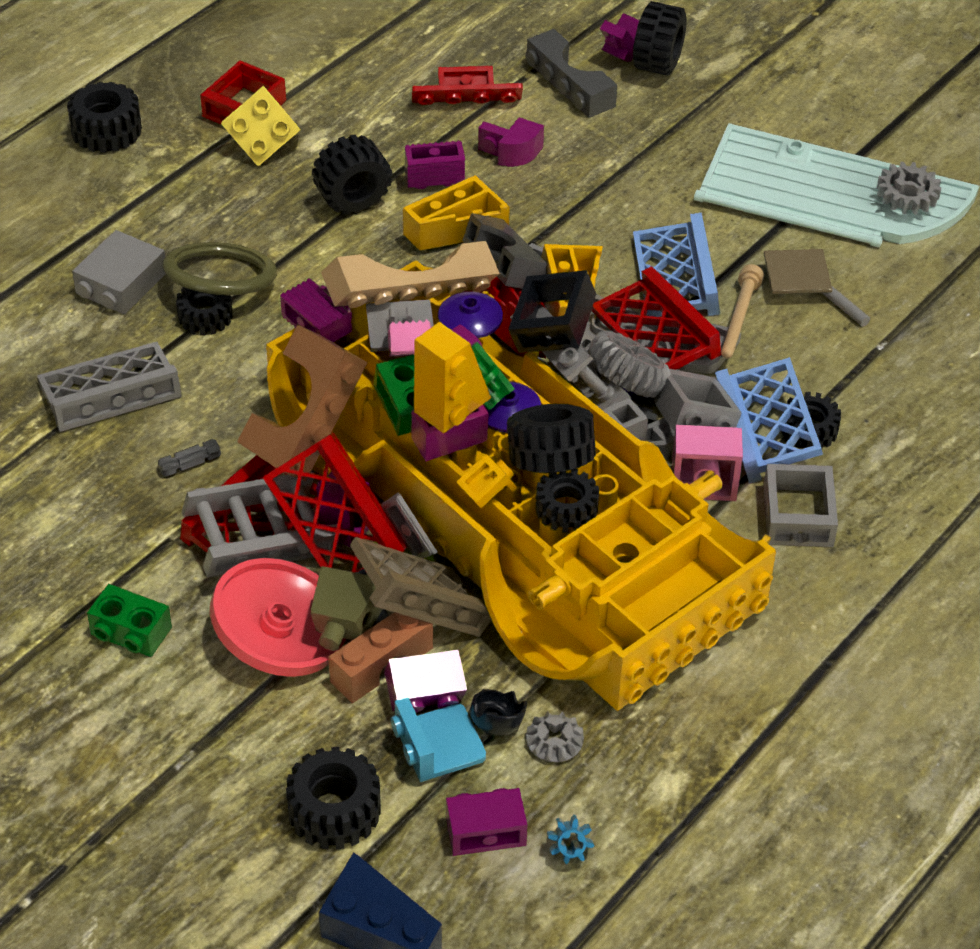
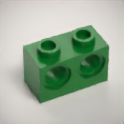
M414 355L376 364L373 385L398 436L411 433L412 411L414 410Z
M109 583L87 612L91 635L103 642L109 641L125 647L132 653H141L149 657L154 655L172 629L168 605Z

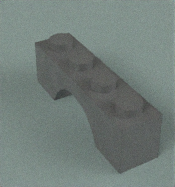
M555 29L527 39V52L525 54L527 63L536 69L546 81H549L588 118L616 107L617 84L602 71H583L568 64L569 42Z
M471 213L462 241L464 243L487 242L493 259L498 261L497 268L500 274L497 277L505 286L523 289L527 276L547 273V262L503 219Z

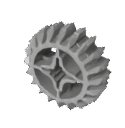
M601 330L588 346L587 352L593 358L590 362L592 367L597 369L599 374L616 383L617 386L634 392L636 395L656 397L666 385L668 376L671 375L668 365L657 354L651 352L639 342L620 333Z

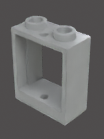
M670 369L671 375L668 376L663 390L656 397H651L673 431H675L676 425L736 428L742 414L716 377Z
M767 464L763 488L766 533L771 537L769 545L834 547L838 519L833 466ZM777 490L823 491L825 515L778 513Z

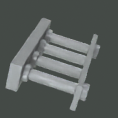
M540 303L536 318L553 317ZM581 344L579 348L568 347L562 350L542 351L569 382L572 381L600 409H605L631 398L621 386H617L616 383L608 380L607 377L599 374V371L592 367L590 362L593 358Z
M287 474L273 478L281 491L295 492L296 477ZM308 477L307 481H301L299 495L307 496L309 494L314 478ZM264 479L207 489L197 488L187 492L182 515L183 517L199 515L211 544L203 564L207 578L223 575L233 566L252 559L274 558L292 562L314 557L299 533L287 529L276 503L277 499ZM297 500L296 506L302 520L313 522L315 514L310 502ZM263 504L275 535L256 536L245 506ZM231 509L243 541L224 542L213 512ZM336 524L328 525L332 527H337ZM305 526L310 535L312 527ZM316 528L314 542L317 547L332 551L335 532Z

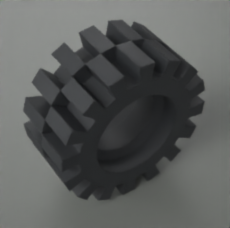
M185 287L181 289V293L177 294L176 305L179 324H182L184 330L190 328V333L195 334L197 330L200 331V335H206V331H210L211 335L216 334V328L220 331L224 330L225 325L229 326L231 319H233L231 295L203 293ZM202 306H211L208 309H197Z
M805 392L804 400L810 417L820 422L813 425L821 448H823V444L829 447L832 441L835 442L837 439L841 421V410L838 409L836 402L831 403L830 397L826 396L822 399V393L816 392L814 397L811 396V392ZM790 397V398L788 399V401H787V404H788V405H790V403L792 402V400H793L792 397ZM791 415L785 424L797 428L803 418ZM782 431L783 436H787L788 441L792 435ZM799 438L795 444L797 448H801L802 444L806 445V448L813 446L811 441Z
M578 469L571 470V473H566V471L560 472V474L549 473V478L543 475L540 483L538 482L536 486V515L538 519L542 518L543 525L547 526L551 523V530L557 531L558 527H563L562 533H569V527H573L575 531L581 527V524L584 525L595 518L598 513L599 487L596 486V481L593 477L588 480V473L584 471L581 475H578ZM572 497L578 501L575 503H562L556 499Z

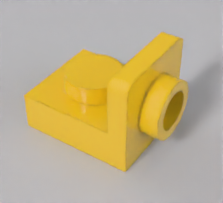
M487 454L456 481L480 508L485 506L505 486L512 493L517 489V486L510 479L515 475L513 471L501 459L495 463Z

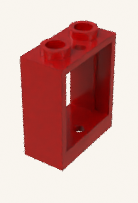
M239 60L200 94L202 117L222 125V121L242 105V103L231 98L243 88L256 93L264 86L281 106L286 102L285 78Z

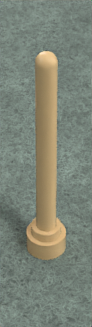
M754 264L745 265L738 277L741 291L721 350V355L726 359L731 358L734 354L752 293L760 288L764 278L763 270Z

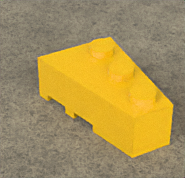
M474 175L403 207V235L420 251L462 243L471 213L503 219L509 225L510 206Z
M544 244L541 258L547 262L546 274L587 270L595 288L603 246ZM569 300L545 302L546 309L553 317L564 316Z
M438 322L414 339V413L444 434L453 426L460 425L469 414L491 399L471 344L441 322Z

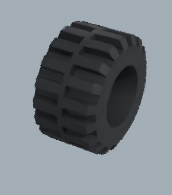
M651 1L646 6L640 17L634 40L633 61L635 68L666 76L672 73L680 58L685 39L687 18L684 8Z
M97 82V84L86 85L85 88H80L76 91V94L71 95L70 101L67 104L71 134L75 143H79V146L83 149L88 148L89 151H100V153H107V151L115 152L119 151L120 148L125 149L129 147V143H134L137 137L140 136L142 125L138 97L131 88H126V85H117L115 82Z
M350 135L348 138L343 136L338 138V141L335 143L332 141L328 144L326 150H321L319 153L320 157L315 159L313 163L315 166L312 169L314 184L329 207L337 213L342 212L344 215H349L351 212L358 214L361 210L365 209L367 211L371 209L374 203L378 204L381 201L380 198L387 194V187L391 186L392 183L390 165L375 143L362 135L359 137Z
M544 404L520 410L507 419L509 457L511 464L516 466V468L536 473L564 472L584 466L594 460L596 456L593 414L585 408L569 404Z
M331 747L332 751H324V748L316 750V755L311 756L308 753L303 756L302 764L296 762L292 767V774H288L286 793L289 821L291 826H295V833L299 837L305 836L306 843L312 846L316 842L320 843V848L328 849L329 845H336V850L344 849V844L350 843L352 846L358 844L360 836L367 838L371 834V827L377 826L379 815L381 814L380 780L373 763L368 764V758L362 754L355 756V750L347 748L343 752L340 751V747ZM328 793H343L350 796L339 803H325L318 800V798Z

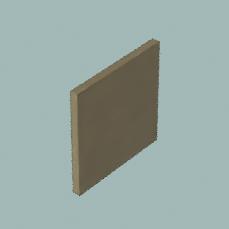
M823 249L764 251L772 294L832 292Z

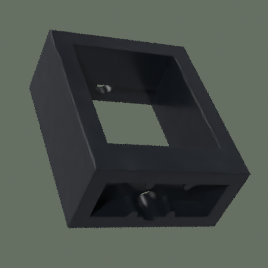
M587 270L526 277L508 328L519 353L580 347L596 297V292ZM569 300L564 316L536 318L541 302Z

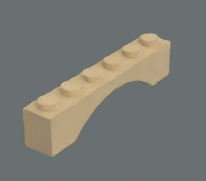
M486 241L462 243L444 260L441 266L426 271L394 269L378 263L364 254L336 257L321 272L334 306L348 305L349 308H356L374 302L375 305H381L395 299L409 301L416 296H424L426 299L443 293H449L452 296L467 290L481 292L489 288L490 282L500 274Z

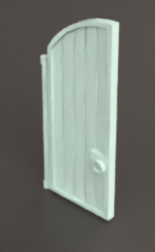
M728 123L700 190L697 189L694 194V201L724 206L868 243L870 246L880 248L882 240L906 244L930 238L949 229L960 221L974 204L979 185L935 175V179L941 180L940 187L942 188L936 206H929L928 212L919 209L916 215L912 210H907L906 214H902L901 208L893 211L891 210V203L883 204V197L877 196L879 176H881L883 169L889 170L890 163Z

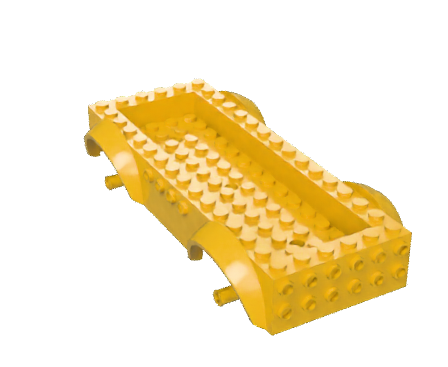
M415 260L399 270L426 271L434 268L423 266ZM483 291V292H482L483 294H486V295H488V296L494 298L491 294L489 295V292H487V291ZM443 293L426 299L424 296H416L409 301L430 300L433 325L439 322L438 311L441 304L451 295ZM400 299L390 300L388 302H399ZM368 303L356 308H350L353 316L351 319L352 332L336 340L334 343L368 363L332 432L335 433L364 480L370 483V489L384 502L399 492L437 550V553L442 557H447L456 566L461 575L468 576L482 589L486 608L497 632L517 659L529 669L552 679L583 680L616 711H619L628 703L634 704L643 693L652 686L662 684L669 674L677 668L687 666L694 656L702 650L712 648L719 638L727 632L737 630L744 620L752 614H759L766 608L769 603L770 585L773 580L772 573L776 550L769 545L771 537L767 534L759 541L745 539L727 529L708 513L709 504L704 499L722 488L720 477L717 474L714 476V472L709 470L691 484L682 483L670 469L659 447L654 443L636 438L538 359L539 351L527 352L524 354V357L508 351L490 335L478 338L482 348L509 382L520 383L531 388L539 396L541 405L569 404L592 412L596 456L591 462L576 469H578V475H581L583 471L588 473V480L593 477L596 481V486L599 487L598 513L595 518L584 525L581 524V527L575 531L573 527H569V533H562L563 527H558L557 531L551 530V523L547 526L543 525L542 518L538 519L535 510L536 486L538 482L540 483L543 475L549 478V473L530 472L513 466L509 457L508 433L488 428L486 442L425 462L411 439V433L397 435L373 385L376 364L406 356L389 357V351L371 352L366 304ZM295 328L266 344L269 396L276 421L282 427L294 423L303 414L310 400L312 389L311 378L307 369L283 354ZM487 454L495 463L501 459L513 471L515 475L510 479L517 486V489L512 493L505 486L485 506L480 508L456 481ZM319 455L312 470L323 475L326 462L321 455ZM572 497L556 499L562 503H575L578 501Z

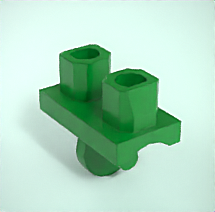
M475 342L471 347L491 396V399L483 405L487 410H491L515 388L482 346Z

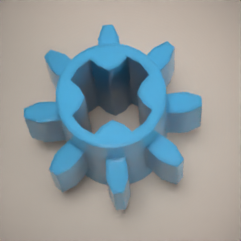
M573 815L571 820L566 822L556 818L558 825L556 830L547 831L548 838L556 841L549 848L551 854L556 855L561 852L565 864L569 863L570 858L575 857L584 861L583 852L586 847H594L593 841L585 838V835L589 834L592 830L590 825L584 824L580 827L576 815ZM571 833H575L578 841L572 840L570 846H566L563 838L567 839Z

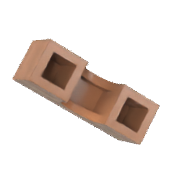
M394 612L328 656L330 683L353 704L380 685V673L390 659L394 657L404 658L424 655L433 649V623Z

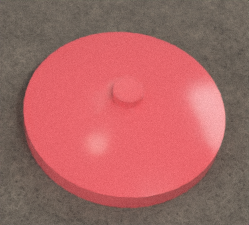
M258 558L233 566L218 581L210 602V618L214 631L222 644L235 657L247 665L278 676H304L329 665L328 656L337 651L328 650L319 644L322 633L316 631L311 617V607L319 577L313 571L282 559ZM346 638L342 639L339 649L342 648Z

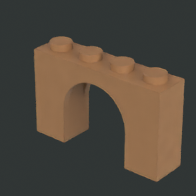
M301 325L296 326L283 354L305 367L310 375L312 389L305 411L294 423L286 427H282L271 420L252 413L237 441L275 468L281 466L332 432L368 363L320 334ZM318 450L306 458L305 472L311 473L320 455ZM301 461L291 468L299 470ZM283 472V473H286V474H288V475H291V476H293V477L298 478V475H296V474ZM302 476V480L307 481L308 477Z

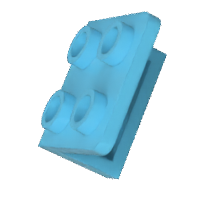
M409 697L395 700V716L390 718L391 726L396 738L400 737L403 743L405 759L409 766L413 765L420 782L477 765L486 760L485 748L464 705L454 704L417 716Z

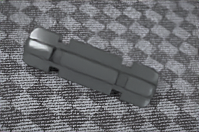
M210 439L202 442L203 446L201 447L197 444L174 453L172 458L171 455L162 457L158 460L159 470L164 477L177 473V469L183 471L202 464L206 458L209 461L218 458L221 455L220 446L215 439Z

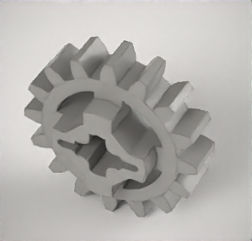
M900 162L899 167L890 164L889 170L883 169L881 176H879L877 196L883 197V204L891 203V210L893 211L901 208L902 214H906L907 210H912L916 215L919 209L928 212L929 206H936L942 189L940 187L941 180L935 179V172L927 173V166L925 165L917 168L915 162H912L911 166H906L904 162Z

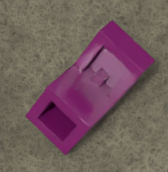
M625 13L621 15L617 24L604 20L600 31L605 37V44L601 50L623 61L631 62L633 60V46L639 20Z
M519 117L509 130L485 121L478 127V150L498 156V165L508 167L525 165L534 160L543 149L544 125Z

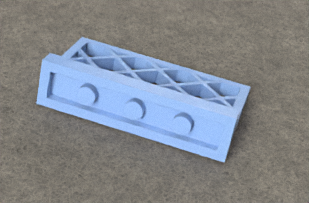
M702 212L690 214L691 222L633 231L640 279H642L641 271L651 267L646 262L651 257L660 260V262L653 268L671 285L681 288L678 292L683 297L688 292L699 297L697 300L688 301L696 310L707 309L708 316L720 315L718 292ZM687 233V236L681 242L671 239L674 235ZM649 239L656 240L651 247L640 242ZM664 245L673 248L667 255L658 251ZM681 252L689 255L684 262L675 259ZM668 264L677 268L671 275L662 271ZM684 272L693 275L688 282L678 278ZM648 310L647 316L660 317L662 312Z
M790 357L729 375L727 368L715 372L717 380L742 413L736 428H742V462L749 484L762 480L760 473L766 472L767 464L789 465L823 455ZM784 370L788 372L782 382L770 379L774 373ZM747 381L757 382L752 391L740 388L739 384ZM765 385L776 389L770 398L759 395ZM784 392L795 395L790 405L778 401ZM753 401L765 405L759 414L747 410ZM772 408L784 412L778 421L766 417ZM791 415L803 418L797 428L785 424ZM760 424L772 427L766 437L755 433ZM780 431L792 435L786 444L774 440ZM799 438L811 441L813 446L804 449L793 447ZM768 447L780 451L776 457L766 460L762 459V455Z

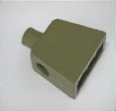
M321 567L311 607V617L316 631L322 633L319 639V644L322 647L332 651L338 650L343 638L354 640L369 630L381 614L383 609L375 607L370 599L376 587L368 575Z

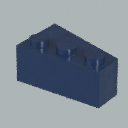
M353 852L319 911L321 937L349 949H442V924Z

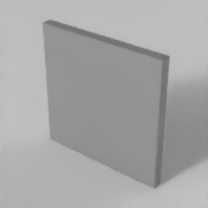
M430 300L387 302L381 305H375V303L366 304L371 352L389 351L387 327L392 321L395 324L399 321L402 323L408 321L410 323L413 320L417 323L419 320L424 322L427 319L430 322V326H434Z

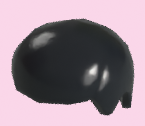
M483 689L475 694L470 707L471 719L479 729L490 736H506L519 728L525 716L527 701L519 703L514 691L503 694L497 690Z

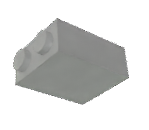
M115 230L72 271L75 292L83 298L90 299L108 309L125 315L165 275L163 270L165 250Z

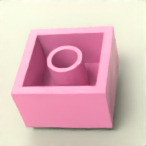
M676 425L671 470L677 479L684 484H691L711 470L714 472V476L717 474L720 477L722 488L704 500L736 501L743 459L742 428Z

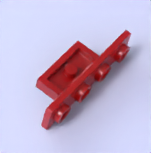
M493 66L438 67V85L412 86V103L431 105L434 102L459 104L463 101H473L474 103L483 104L499 100L504 103H512L522 99L523 84H494Z

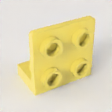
M264 86L221 123L257 166H260L286 142L301 132L297 124Z

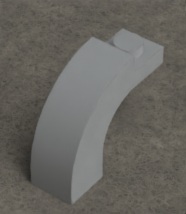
M631 398L602 409L639 440L654 443L659 447L666 461L670 460L671 451L674 446L675 431L672 430L665 418L648 424L647 416Z

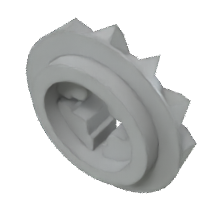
M547 711L543 717L535 716L532 724L527 727V745L530 751L542 760L549 762L569 760L576 756L583 746V728L579 727L575 717L568 718L564 715L563 711L559 715H551ZM549 731L553 733L562 731L561 739L556 736L550 739Z

